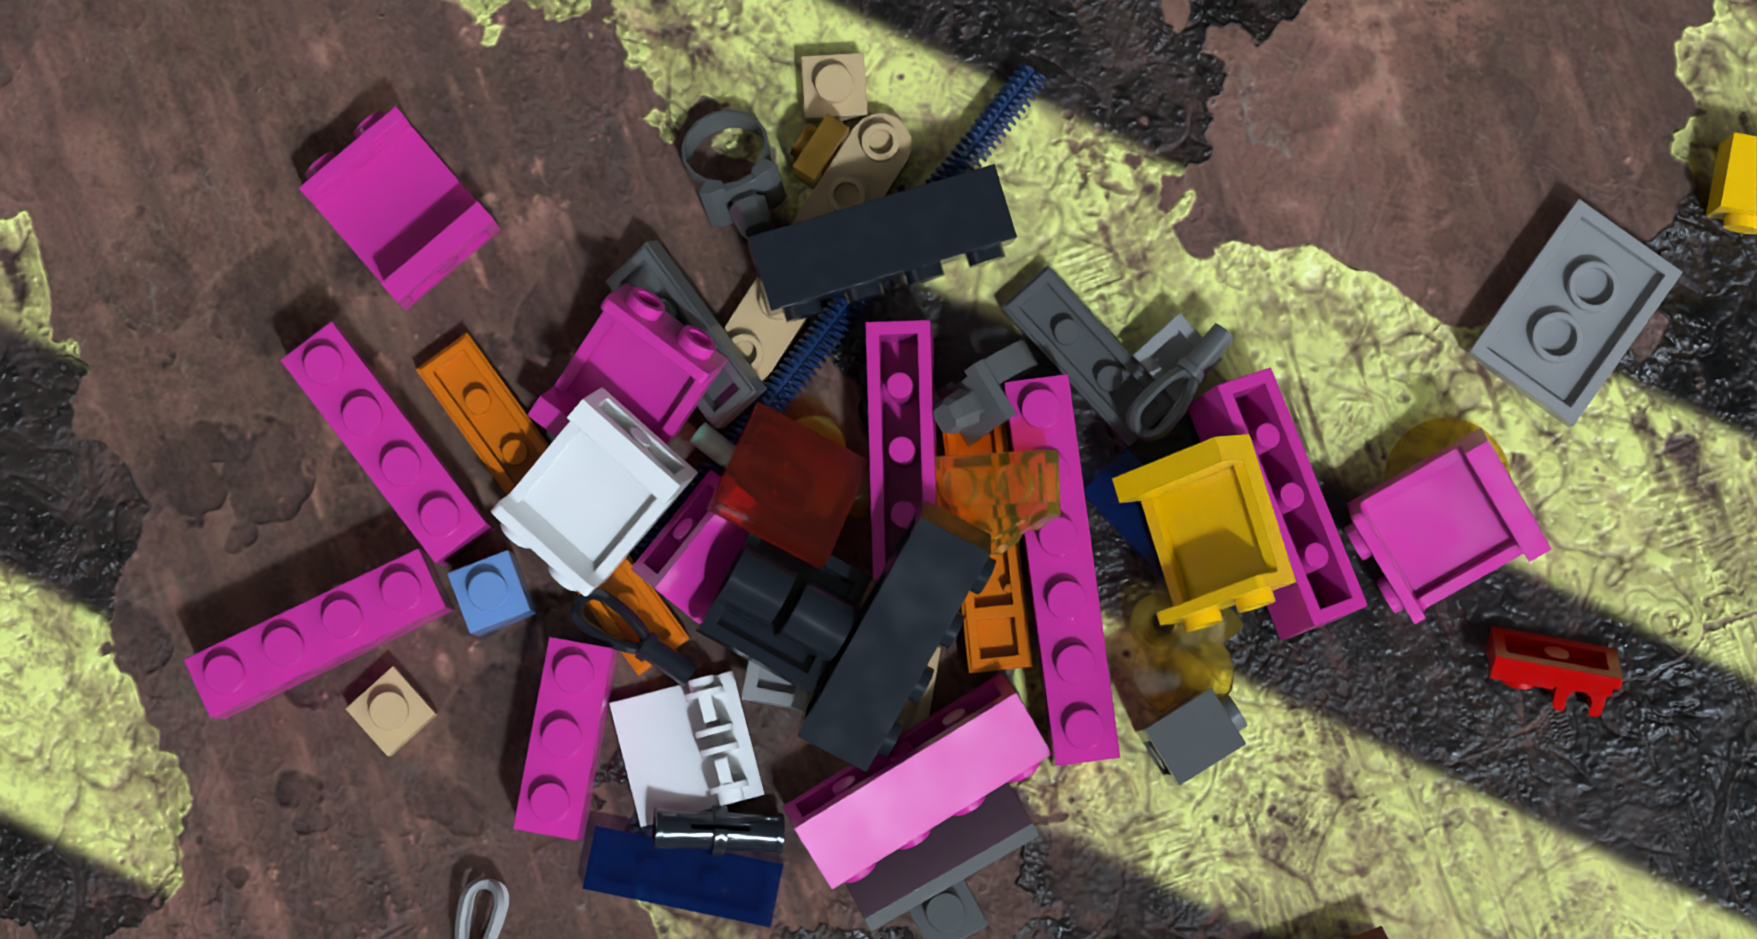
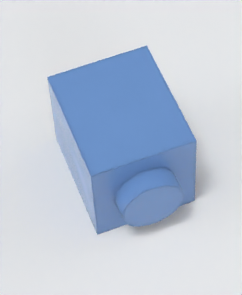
M508 550L447 573L470 634L480 637L538 614L515 554Z

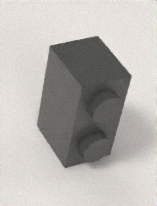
M1212 688L1199 691L1135 732L1168 785L1180 786L1246 745L1239 731L1247 727V723L1227 693L1222 696H1216Z

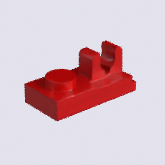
M1491 626L1486 644L1489 677L1500 680L1505 685L1516 689H1531L1534 686L1551 689L1552 706L1555 710L1563 711L1566 706L1567 697L1579 691L1588 694L1586 699L1588 716L1598 717L1602 714L1606 698L1612 697L1614 689H1621L1623 676L1616 648Z

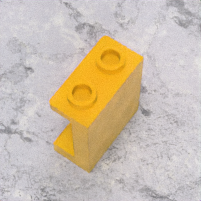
M1250 434L1213 437L1112 478L1119 503L1141 501L1173 603V607L1156 613L1160 626L1183 622L1186 632L1203 629L1223 621L1220 610L1236 605L1238 613L1267 606L1276 601L1273 594L1274 590L1296 582Z

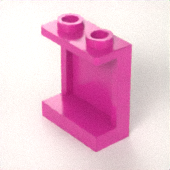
M626 283L605 298L600 306L603 310L601 316L556 384L538 398L528 413L530 418L555 437L570 422L567 417L579 402L603 387L665 444L670 446L729 360L716 350V343L707 333L691 325L684 326L667 313L664 303L655 294L647 289L633 287Z
M1481 427L1347 503L1353 522L1345 526L1344 529L1362 560L1372 555L1374 556L1385 576L1376 580L1384 598L1395 614L1406 609L1414 624L1426 619L1424 610L1520 555L1524 554L1527 560L1531 562L1552 550L1544 532Z

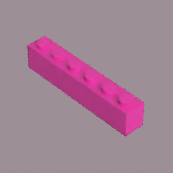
M1065 374L1005 382L1002 390L1017 414L1007 420L1006 424L1049 745L1052 753V766L1120 758L1069 376Z

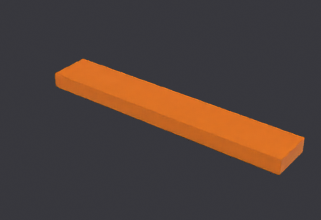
M466 333L417 368L416 371L503 491L508 495L550 445L476 343ZM628 554L605 583L598 588L611 593L628 606L643 621L649 632L654 631L660 635L659 639L675 650L691 638L656 590L631 570L635 562ZM590 600L586 603L605 631L624 640L633 642L640 640L635 630L607 605L598 600ZM621 651L638 676H641L653 667L647 661L641 662L635 658L636 654Z

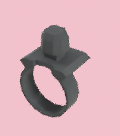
M731 109L712 112L697 120L685 134L681 150L687 174L695 187L700 190L699 195L711 226L722 228L735 223L740 235L747 240L750 236L770 231L773 221L769 209L781 205L787 195L776 162H773L771 145L765 128L754 116L744 111ZM728 128L748 129L759 135L765 142L761 158L752 167V173L739 181L723 184L720 180L702 177L690 167L692 155L696 147L704 138L716 131Z
M1025 341L1015 342L991 356L981 359L964 371L967 375L964 380L955 384L950 382L936 392L940 402L934 408L933 418L941 431L950 434L960 433L967 447H970L980 441L990 431L1017 415L1002 389L1005 382L1018 381L1039 365Z

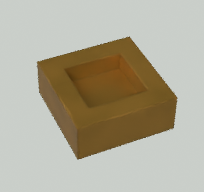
M828 113L819 127L809 123L801 132L790 151V155L797 159L793 165L794 177L814 189L849 136V127Z

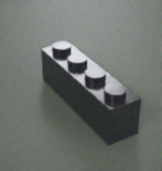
M992 164L750 236L747 245L769 317L784 313L786 323L823 312L820 301L845 294L847 304L861 302L882 295L884 291L881 283L906 276L908 286L937 279L945 275L943 264L963 258L967 259L969 268L997 261L1006 257L1003 246L1012 244L1017 235L996 166Z
M922 499L861 607L848 636L829 664L806 705L805 711L801 714L798 737L866 772L877 753L884 757L889 755L904 724L897 720V717L907 700L916 704L919 702L932 679L934 669L927 665L938 645L949 649L962 627L965 615L958 612L966 596L969 591L979 595L992 575L996 560L989 557L991 554V534Z

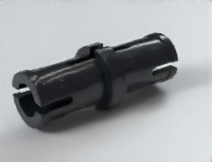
M715 805L712 806L710 812L654 809L652 820L653 849L709 850L710 856L724 857L726 850L773 852V854H781L783 851L785 837L783 813H730L727 811L726 806Z

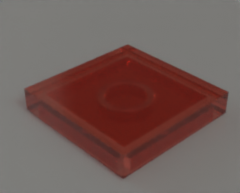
M757 402L750 412L706 510L821 569L831 555L869 467L870 460L772 408Z

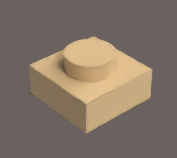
M864 53L801 56L805 123L822 122L827 113L839 121L862 120L868 116Z
M395 666L391 667L346 708L355 721L389 757L395 754L438 715L436 710Z

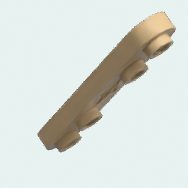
M886 113L872 114L863 118L853 128L792 224L887 196L904 171L911 156V135L907 126L897 117ZM757 277L725 326L724 331L764 383L773 374L809 317L786 323L784 313L769 317Z

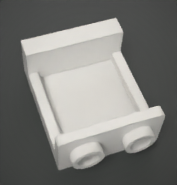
M603 387L579 402L567 417L570 422L510 494L499 500L491 510V513L501 522L502 531L512 542L523 548H531L549 565L548 570L551 576L560 585L571 591H579L584 596H588L605 583L698 473Z

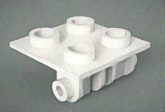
M733 671L688 681L685 686L680 684L609 703L641 827L652 824L655 808H662L663 810L704 811L711 809L713 805L723 806L765 795Z

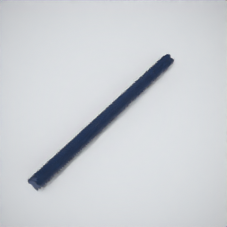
M1018 64L1019 68L1014 70V74L1008 77L1009 80L1003 83L1004 86L998 89V94H994L995 99L990 100V105L984 107L985 111L979 113L980 117L975 118V123L969 126L970 129L964 132L966 135L959 138L961 141L955 143L956 147L951 149V153L945 156L946 159L940 162L941 165L935 168V173H932L930 175L931 178L925 181L926 184L975 170V165L981 168L982 164L979 160L987 161L984 153L992 155L988 148L997 149L993 142L997 141L1001 144V139L998 136L1006 137V133L1003 130L1011 131L1008 123L1016 125L1013 117L1015 116L1020 120L1021 117L1018 111L1026 112L1023 105L1031 106L1027 99L1030 98L1035 101L1032 93L1035 92L1037 95H1040L1037 87L1040 86L1044 89L1045 85L1042 81L1048 80L1030 66ZM845 294L833 297V301L828 303L829 306L823 309L824 312L818 315V321L814 320L813 327H809L808 333H804L803 339H799L798 345H794V350L789 352V358L785 357L784 364L780 363L779 370H774V376H770L769 382L764 383L767 390L749 405L750 407L745 409V414H739L740 420L735 419V426H730V432L726 431L725 437L742 451L746 449L753 454L750 447L758 449L754 442L762 444L763 441L759 436L767 437L765 429L773 430L769 423L777 425L778 423L774 417L782 419L779 411L787 412L785 404L792 406L789 398L797 400L794 392L802 394L799 386L806 388L807 385L804 380L812 381L808 374L816 376L817 373L813 368L821 370L822 367L818 362L826 363L827 361L823 356H832L828 349L836 351L837 349L833 343L841 345L838 337L845 339L846 336L843 331L851 332L848 324L856 326L852 319L855 318L860 321L861 318L857 313L865 314L866 312L862 307H871L867 300L847 304ZM874 298L867 299V300H871V301H873V302L876 301ZM706 456V463H700L701 470L695 469L698 472L697 475L671 504L672 507H668L667 513L662 514V520H657V526L653 525L651 527L652 532L648 531L646 533L647 538L643 537L641 539L642 544L638 543L636 545L638 551L632 550L631 554L637 559L640 558L710 470L723 479L733 480L726 475L727 471L710 457Z

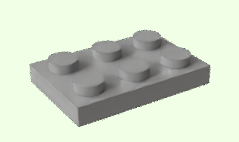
M1578 199L1548 238L1466 355L1570 428L1575 425L1683 272Z

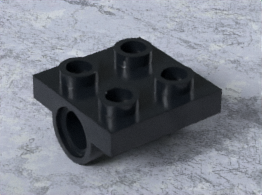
M759 515L755 518L696 632L810 693L817 685L826 665L834 658L848 636L860 609L858 604L872 577Z

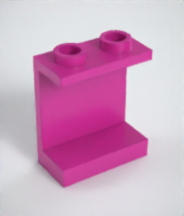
M395 106L386 114L379 110L361 122L353 132L356 140L338 155L334 151H330L317 159L306 171L305 176L308 180L299 187V190L332 225L381 282L380 284L392 298L407 311L501 231V229Z

